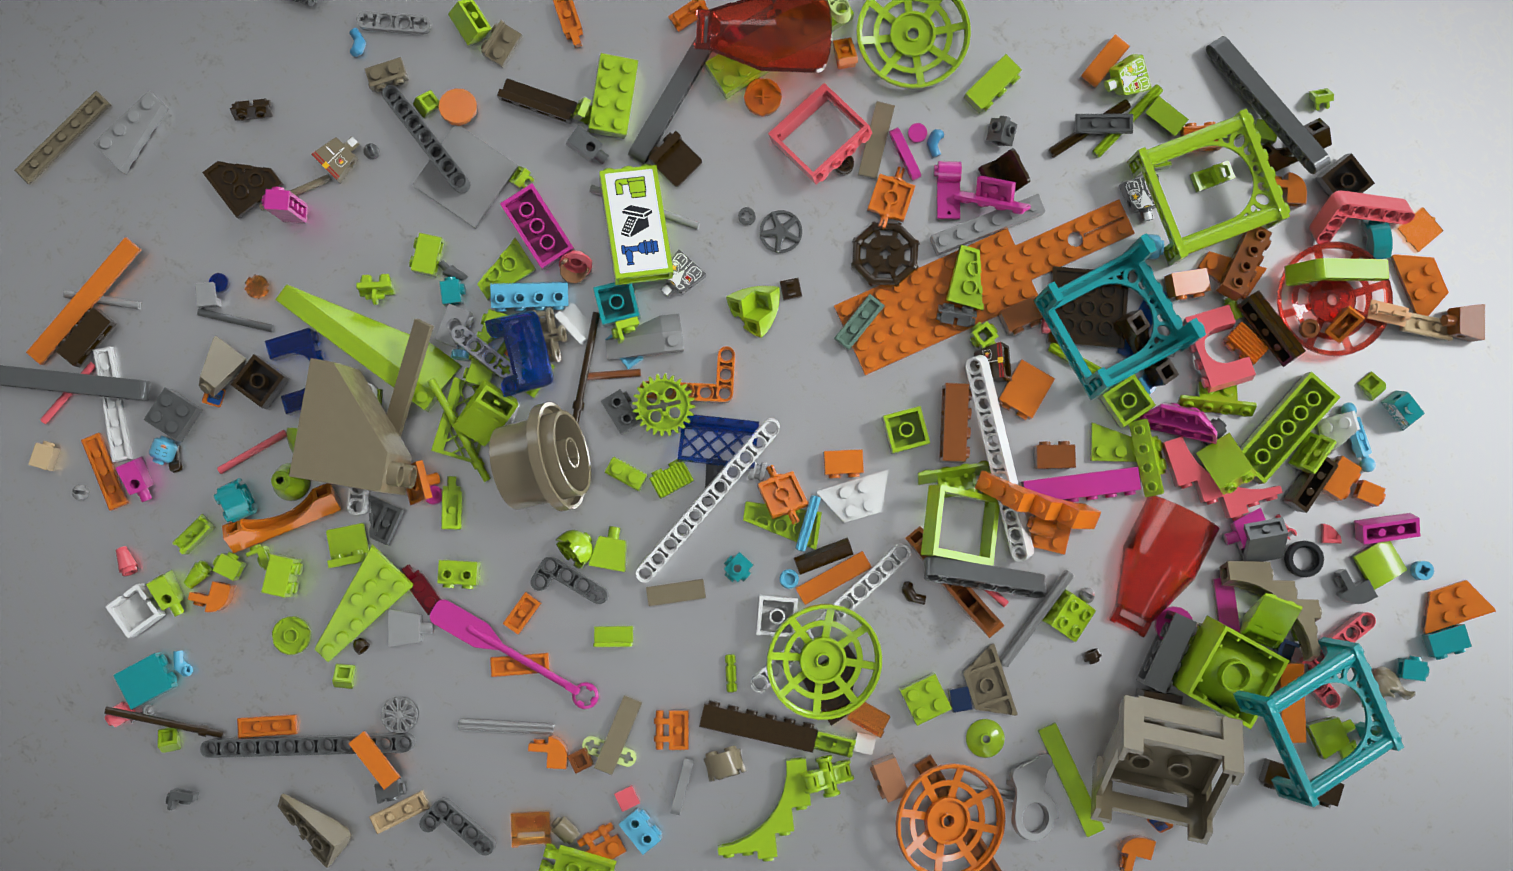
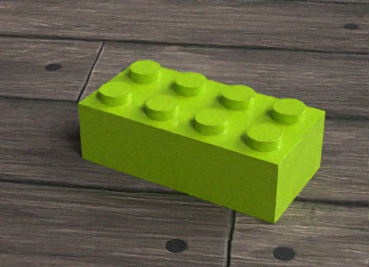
M604 53L600 54L587 132L625 139L629 124L638 60Z

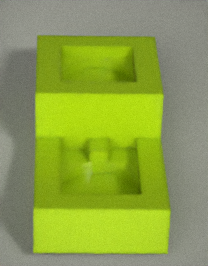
M1229 160L1190 174L1196 193L1235 179Z

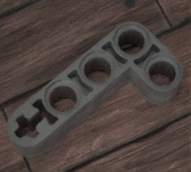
M555 557L544 558L531 578V586L537 591L547 589L554 578L595 604L605 603L609 597L606 588ZM548 560H552L555 563V568L552 571L547 570L545 567ZM564 570H569L572 574L569 581H565L562 578ZM539 576L545 580L543 587H538L535 583L536 578ZM581 580H585L588 583V588L585 591L580 590L578 587V583ZM594 585V591H603L602 595L604 596V599L597 600V595H595L594 593H590L589 596L587 593L591 591L592 586Z
M448 798L438 799L420 820L419 825L424 832H432L443 822L481 855L487 856L496 848L494 837ZM439 803H444L447 806L446 812H441L438 809ZM458 815L461 818L462 822L460 825H456L453 822V816ZM426 818L433 819V827H429L426 825ZM468 828L475 829L476 837H470L467 834ZM480 836H483L478 843L475 842ZM489 842V848L484 849V843Z

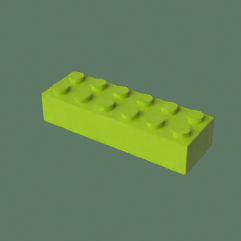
M1312 371L1305 373L1240 447L1257 474L1253 480L1258 484H1265L1340 398L1336 392Z

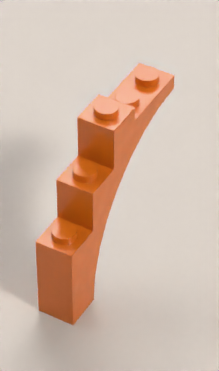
M981 471L975 489L1001 501V504L1017 512H1030L1043 520L1058 521L1072 529H1095L1101 511L1087 504L1070 502L1041 494L987 471Z

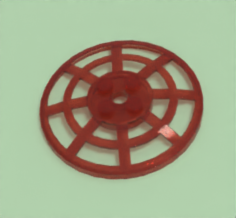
M1325 242L1305 249L1296 255L1288 265L1297 263L1300 259L1313 252L1315 259L1323 258V249L1350 251L1353 253L1350 259H1359L1360 257L1363 259L1375 258L1364 249L1353 244ZM1285 270L1282 273L1277 289L1279 317L1286 324L1287 329H1290L1300 344L1307 350L1326 356L1353 354L1372 344L1386 328L1388 323L1368 319L1367 315L1372 292L1383 289L1384 302L1393 304L1390 280H1383L1370 285L1368 281H1360L1363 287L1353 289L1347 281L1334 280L1318 281L1314 286L1309 283L1296 285L1293 288L1292 294L1293 308L1283 310L1282 290L1285 282ZM1301 288L1309 293L1308 303L1298 306V293ZM1365 294L1366 305L1364 312L1355 309L1356 297ZM1329 295L1336 297L1337 302L1335 305L1328 303ZM1351 306L1363 315L1365 319L1348 336L1359 331L1365 323H1369L1377 328L1365 341L1353 347L1347 336L1342 341L1345 350L1328 351L1314 347L1317 337L1334 340L1333 338L1319 331L1317 336L1304 342L1293 332L1286 318L1296 315L1297 320L1301 323L1304 321L1301 313L1311 311L1317 318L1316 321L1321 330L1324 322L1331 323L1342 308Z

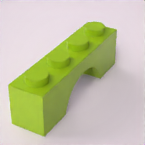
M489 309L488 313H484L482 316L481 324L483 328L481 332H477L476 336L487 345L495 339L505 338L511 322V316ZM476 342V349H472L471 351L477 352L480 350L481 345L478 342ZM470 355V367H466L463 374L465 384L478 388L484 379L491 383L494 373Z

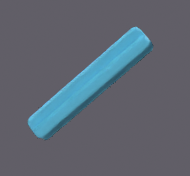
M812 495L810 497L796 544V549L804 552L806 550L821 500L818 496Z

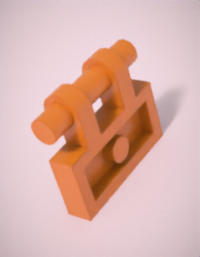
M656 710V718H654V724H656V735H654L656 750L663 749V742H669V750H688L689 710H669V718H663V710ZM663 724H669V735H663Z
M612 822L606 825L602 824L598 827L599 829L590 834L588 832L581 839L577 840L580 847L586 844L589 846L590 849L584 852L608 859H614L627 852L618 833L612 837L610 836L609 832L615 829ZM603 836L605 840L595 845L593 840Z

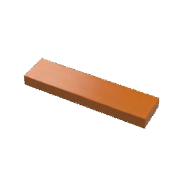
M96 433L82 439L81 442L109 511L129 504L101 433Z
M861 551L798 586L796 590L806 605L872 567L864 552Z

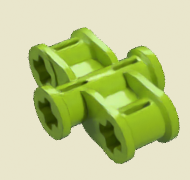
M832 755L816 758L815 761L818 763L819 768L801 773V777L804 778L806 785L805 793H815L824 789V798L841 794L837 784L854 780V775L851 774L849 765L851 763L850 759L832 763Z

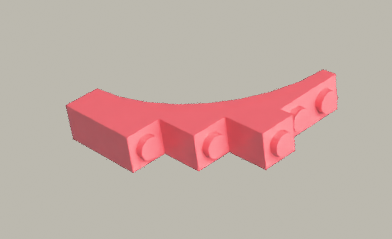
M1182 436L1162 442L1163 453L1174 486H1181L1184 489L1193 486L1192 482H1194L1200 503L1207 502V505L1218 502L1219 498L1225 517L1232 518L1233 521L1242 518L1243 514L1249 512L1247 504L1248 507L1259 505L1260 500L1266 499V501L1277 499L1278 494L1283 493L1281 486L1264 489L1237 487L1234 492L1223 495L1211 475L1192 456Z

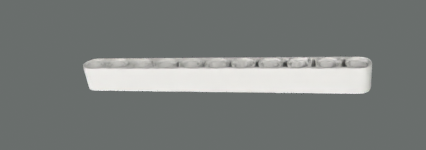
M977 355L967 360L966 371L991 474L1002 478L1003 473L1006 475L1007 481L1018 485L989 361L985 356ZM975 361L979 363V369L976 368ZM979 380L984 382V388L980 386ZM984 398L988 400L989 406L984 404ZM989 417L992 418V420H993V425H991V424L989 423V421H988V418H989ZM993 436L998 439V444L993 441ZM997 455L1002 457V463L998 460ZM998 500L1011 556L1016 562H1024L1034 553L1029 527H1027L1025 512H1017L1001 504L1002 502ZM1011 511L1016 514V518L1012 517ZM1015 530L1020 532L1021 537L1016 535ZM1020 548L1025 551V555L1021 554Z
M767 418L639 564L636 570V577L640 582H649L777 436L780 425L776 419ZM768 423H773L776 426V430L768 432L765 426ZM755 438H761L764 443L762 446L756 447L752 441ZM747 452L750 454L751 459L743 461L740 455ZM730 467H735L738 470V474L731 476L727 470ZM723 482L726 487L723 490H718L715 487V483ZM710 496L713 502L707 505L703 502L702 498ZM694 510L698 511L700 513V517L698 519H693L690 516V512ZM679 525H684L687 527L688 531L686 533H680L677 527ZM671 539L675 542V546L672 548L667 547L665 541ZM660 554L663 560L656 562L652 556ZM647 568L650 571V575L643 576L640 570Z
M905 544L896 545L833 604L840 606V602L843 599H847L850 602L849 609L854 610L909 559L911 555L910 548ZM900 547H904L907 551L904 558L897 556L896 552ZM886 560H890L893 564L890 571H885L882 567L883 562ZM872 573L878 575L879 579L876 584H871L868 581V577ZM857 586H861L864 589L862 597L854 595V589ZM827 609L814 621L825 620ZM835 610L834 612L836 615L835 621L838 623L848 615L841 611ZM811 629L806 631L811 639L822 636V633L819 636H813ZM800 636L793 643L790 649L791 653L801 652L802 649L797 647V642L801 639ZM772 660V665L779 667V673L773 675L775 681L784 674L783 660ZM797 661L788 662L789 668L792 667ZM766 665L751 680V687L755 692H764L771 686ZM757 678H762L765 681L763 688L755 687L754 681Z

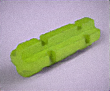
M734 654L725 655V663H727L725 666L726 681H728L726 689L727 692H736V665H734L736 659Z

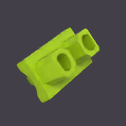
M389 274L379 275V282H373L371 275H362L360 283L356 284L360 297L365 296L366 300H372L373 305H378L379 299H385V295L395 294Z

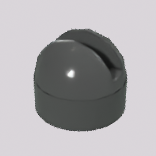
M373 143L365 145L363 153L368 159H376L379 156V148ZM369 147H371L373 155H370Z

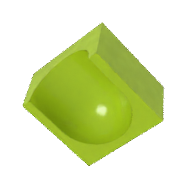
M1207 615L1187 653L1184 655L1179 671L1174 673L1172 685L1191 698L1229 718L1243 720V725L1251 729L1258 716L1241 712L1233 694L1240 690L1265 697L1270 696L1289 660Z

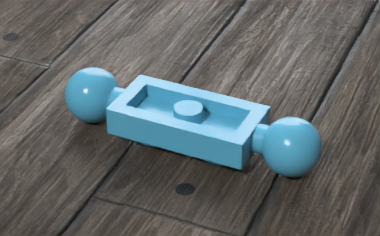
M1350 402L1343 404L1341 407L1342 414L1354 410L1355 413L1357 412L1356 406ZM1357 417L1360 430L1350 437L1352 451L1356 454L1357 458L1361 457L1360 467L1364 472H1371L1375 469L1376 463L1368 455L1372 451L1361 419Z

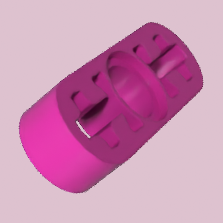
M897 127L889 131L890 138L910 179L913 181L920 178V170L900 129Z

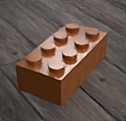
M945 383L942 386L939 462L964 463L970 457V447H967V440L971 436V427H968V421L971 420L972 409L968 408V402L972 400V392L969 389V384Z

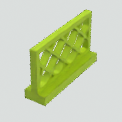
M454 377L447 402L458 418L457 406L464 402L467 405V401L471 397L465 399L462 394L463 386L466 385L465 380ZM443 411L431 451L472 463L471 458L464 456L462 449L465 447L460 448L455 439L458 435H453L450 429L451 423ZM450 432L452 437L447 439L448 434ZM468 437L477 455H479L481 444L478 443L476 448L474 445L476 441L472 442L471 438ZM453 439L458 449L452 453L444 451L446 442ZM460 451L461 455H457L454 453Z

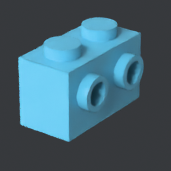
M637 807L621 820L618 825L641 854L644 855L661 841L662 837L660 835L662 832L656 824L652 826L648 821L650 817L644 809L640 810Z

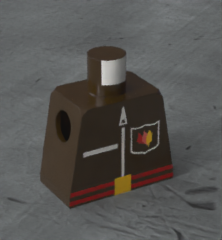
M998 342L974 352V357L983 355L988 359L993 382L1012 381L1008 345ZM975 361V366L977 369H979L980 365L977 361Z

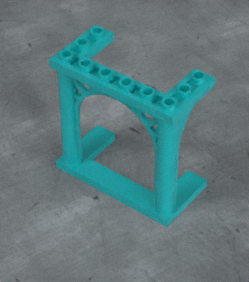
M1147 233L1140 236L1121 256L1059 288L1054 281L1048 284L1033 300L1090 400L1098 397L1111 386L1179 350L1182 352L1206 335L1204 325L1197 318L1189 321L1184 326L1182 325L1181 317L1176 315L1171 300L1166 298L1161 283L1155 279L1152 268L1145 262L1157 250L1154 240ZM1129 271H1134L1137 276L1134 283L1128 281ZM1121 272H1123V274H1122V279H1123V280H1119V279L1116 277V276H1121ZM1141 283L1144 289H1140L1138 284ZM1118 284L1129 287L1145 300L1150 309L1153 322L1151 336L1143 349L1106 370L1103 367L1092 374L1055 309L1103 285ZM1158 315H1160V318L1163 320L1162 322L1158 320ZM1165 326L1170 334L1167 336L1161 335L1157 328ZM1156 337L1157 339L1162 340L1163 342L1158 341V343L1155 344L1154 338Z
M1323 637L1318 640V643L1325 658L1302 676L1268 697L1240 690L1233 694L1241 712L1264 718L1290 779L1280 776L1271 779L1279 797L1315 807L1320 804L1317 799L1318 797L1389 750L1400 751L1404 748L1401 741L1402 737L1394 725V719L1387 709L1386 700L1381 695L1379 684L1374 679L1371 672L1372 668L1367 662L1364 650L1359 643ZM1351 668L1354 676L1351 681H1348L1347 673ZM1328 683L1345 684L1355 691L1364 707L1365 722L1360 721L1355 725L1361 740L1351 754L1309 781L1280 716V712L1322 685Z

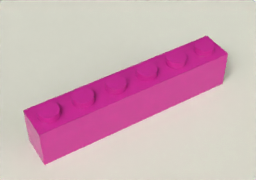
M1138 467L1021 482V486L1054 498L1067 499L1070 502H1079L1080 497H1086V501L1098 499V495L1104 494L1105 498L1117 497V493L1124 492V496L1134 495L1136 490H1141Z

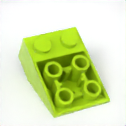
M484 379L452 427L481 445L486 446L490 442L493 431L498 427L504 426L519 405L515 397Z
M1265 593L1243 615L1239 633L1257 643L1276 649L1284 641L1303 607L1293 601H1286L1274 594Z

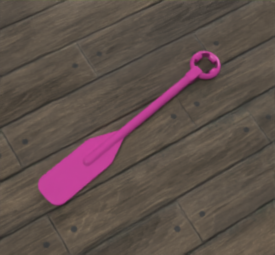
M445 599L439 600L432 609L430 620L433 624L475 648L499 650L572 693V700L578 708L590 709L597 703L599 693L593 684L583 682L576 686L501 642L488 623ZM586 686V689L594 690L595 697L591 698L590 705L584 706V702L581 700L577 702L576 695L579 694L580 687Z

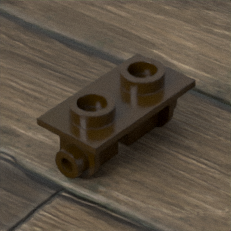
M266 98L253 100V106H250L249 100L235 101L232 104V108H230L235 121L273 117L269 108L271 107V100Z

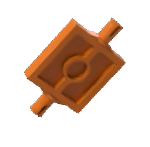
M897 167L895 177L879 174L867 209L881 216L878 224L879 228H881L884 221L882 229H885L888 219L904 222L916 185L907 183L902 179L905 171L903 167L900 174L901 167Z
M774 465L768 466L766 470L770 478L758 483L757 487L772 519L788 515L792 524L798 523L800 520L796 515V511L807 507L808 501L794 472L777 474Z

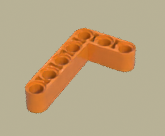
M722 347L718 352L716 384L687 383V387L692 390L689 397H695L691 402L728 403L732 400L734 393L735 352L731 347ZM724 351H729L732 354V358L725 361L721 358V354ZM723 370L730 371L731 377L728 380H723L720 377V373ZM703 388L710 389L711 395L708 398L701 397L700 391ZM672 389V394L670 396H667L668 398L673 399L676 397V391L674 389ZM722 389L730 391V396L727 399H722L719 396ZM653 392L651 395H647L648 400H657V395Z

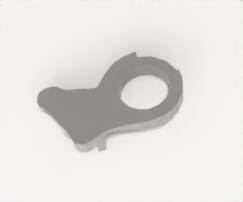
M1040 754L1034 760L1012 769L1009 774L1010 780H1006L1008 786L1015 788L1011 816L1012 826L1021 838L1034 842L1046 837L1052 830L1055 819H1059L1055 802L1044 792L1047 773L1052 767V758L1048 754ZM1031 803H1038L1044 811V821L1040 829L1030 833L1023 825V812Z

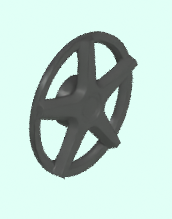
M785 210L773 211L763 219L760 226V237L763 244L771 251L785 253L793 250L799 244L802 238V225L797 216ZM776 214H786L792 218L782 224ZM771 217L774 228L763 231L766 221ZM795 222L799 227L798 237L789 232V229ZM764 236L776 237L775 248L765 241ZM786 238L795 242L791 247L780 250L783 239Z

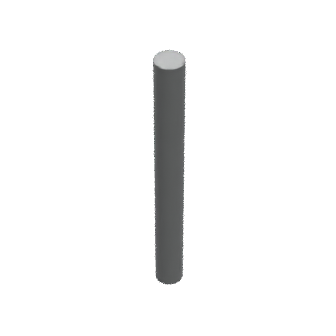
M201 308L197 312V315L268 332H273L274 325Z

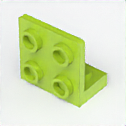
M364 523L326 531L331 560L327 561L328 568L361 563L365 559L369 546Z
M1065 589L1042 621L1076 642L1096 610Z

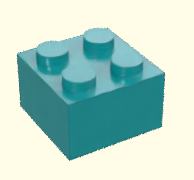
M615 282L593 287L603 327L611 326L617 321L636 316L638 319L641 318L633 283L615 285Z

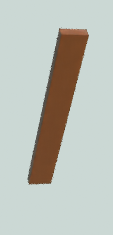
M931 754L914 764L920 775L937 766ZM940 770L927 776L931 785L938 781L946 780ZM950 786L934 789L937 797L948 796ZM948 815V816H946V818L948 819V821H949V823H950V822H951V817H950V815ZM969 828L966 835L962 838L966 845L969 844L976 833L975 829ZM980 838L979 842L970 852L978 860L988 848L983 839ZM992 857L989 863L980 871L1002 870L994 857Z

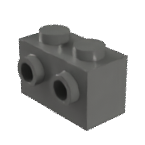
M619 389L601 400V403L620 434L623 435L641 424V421L635 419L639 413L633 412L634 409L629 403L632 400L627 391L623 393Z

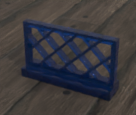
M704 415L687 416L690 419V423L683 422L685 428H681L677 461L725 466L729 461L723 460L720 454L728 449L734 456L735 452L730 447L736 442L743 446L744 443L741 438L745 435L751 436L758 429L759 421ZM685 429H693L697 435L689 440L685 436ZM711 431L717 437L708 442L703 434ZM730 433L736 439L727 444L722 436ZM700 437L706 445L697 450L692 443ZM755 438V439L753 440V444H754V446H756V447H757V439H758V438ZM719 439L725 447L716 452L711 445ZM687 446H690L695 451L691 456H682L683 449ZM708 447L714 453L709 459L704 458L700 454ZM755 461L751 464L749 469H754Z

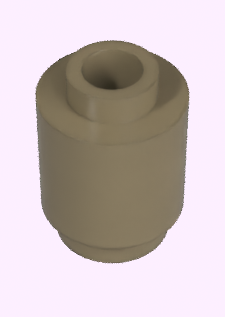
M558 816L551 824L553 827L551 831L569 845L580 834L577 831L578 828L565 816L562 818Z

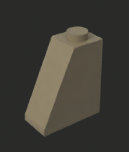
M215 336L201 371L198 386H200L204 393H209L214 397L240 373L245 366L246 358Z

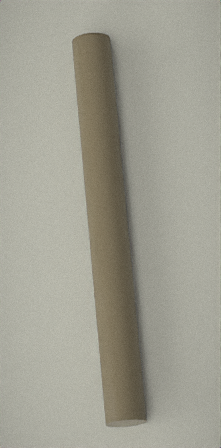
M327 174L292 189L290 192L298 196L328 183L332 179ZM260 203L259 207L261 211H264L265 209L262 206V203Z

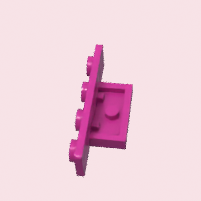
M986 176L977 177L976 193L960 191L954 194V199H959L961 203L973 202L977 203L980 207L993 206L996 210L1001 211L1008 209L1012 210V213L1023 214L1031 209V204L1014 201L1016 182Z

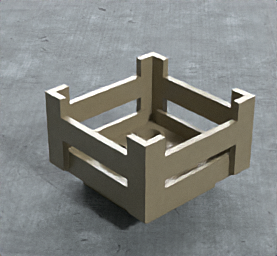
M1124 695L1119 706V720L1103 756H1097L1092 767L1091 819L1111 823L1112 811L1184 826L1187 827L1188 841L1207 845L1213 834V818L1231 784L1238 786L1245 774L1243 720L1225 716L1220 717L1216 716V712L1144 696L1133 697ZM1222 763L1223 772L1212 791V780ZM1113 781L1187 797V807L1112 791Z

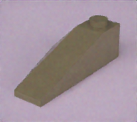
M284 793L280 796L278 808L291 825L298 827L301 839H306L312 846V849H310L312 854L328 868L348 845L351 837L348 828L342 826L335 819Z

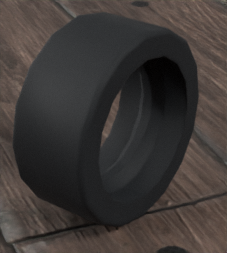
M1294 542L1285 552V566L1295 576H1314L1323 567V551L1314 542ZM1300 548H1308L1315 555V564L1309 570H1300L1293 562L1294 553Z

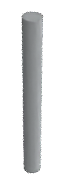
M65 290L63 297L72 299L77 292ZM102 296L97 302L132 309L141 308V302Z

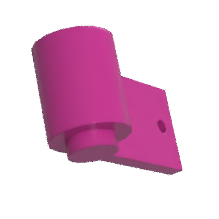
M938 161V164L934 165V176L937 177V219L960 220V200L954 199V194L960 192L961 162Z

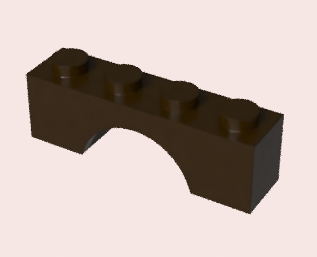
M1321 118L1304 125L1323 149L1332 145L1330 127ZM1269 142L1262 145V148L1266 149L1268 153V163L1270 167L1274 168L1275 172L1298 161L1287 147L1275 148Z
M1142 310L1131 311L1116 321L1133 353L1136 354L1142 350L1150 338L1149 328L1151 326ZM1167 357L1143 369L1153 387L1166 385L1179 376L1172 361Z
M1265 758L1259 781L1264 782V787L1275 790L1271 779L1276 776L1290 779L1284 764ZM1339 783L1318 797L1319 805L1331 808V805L1338 807L1345 784Z

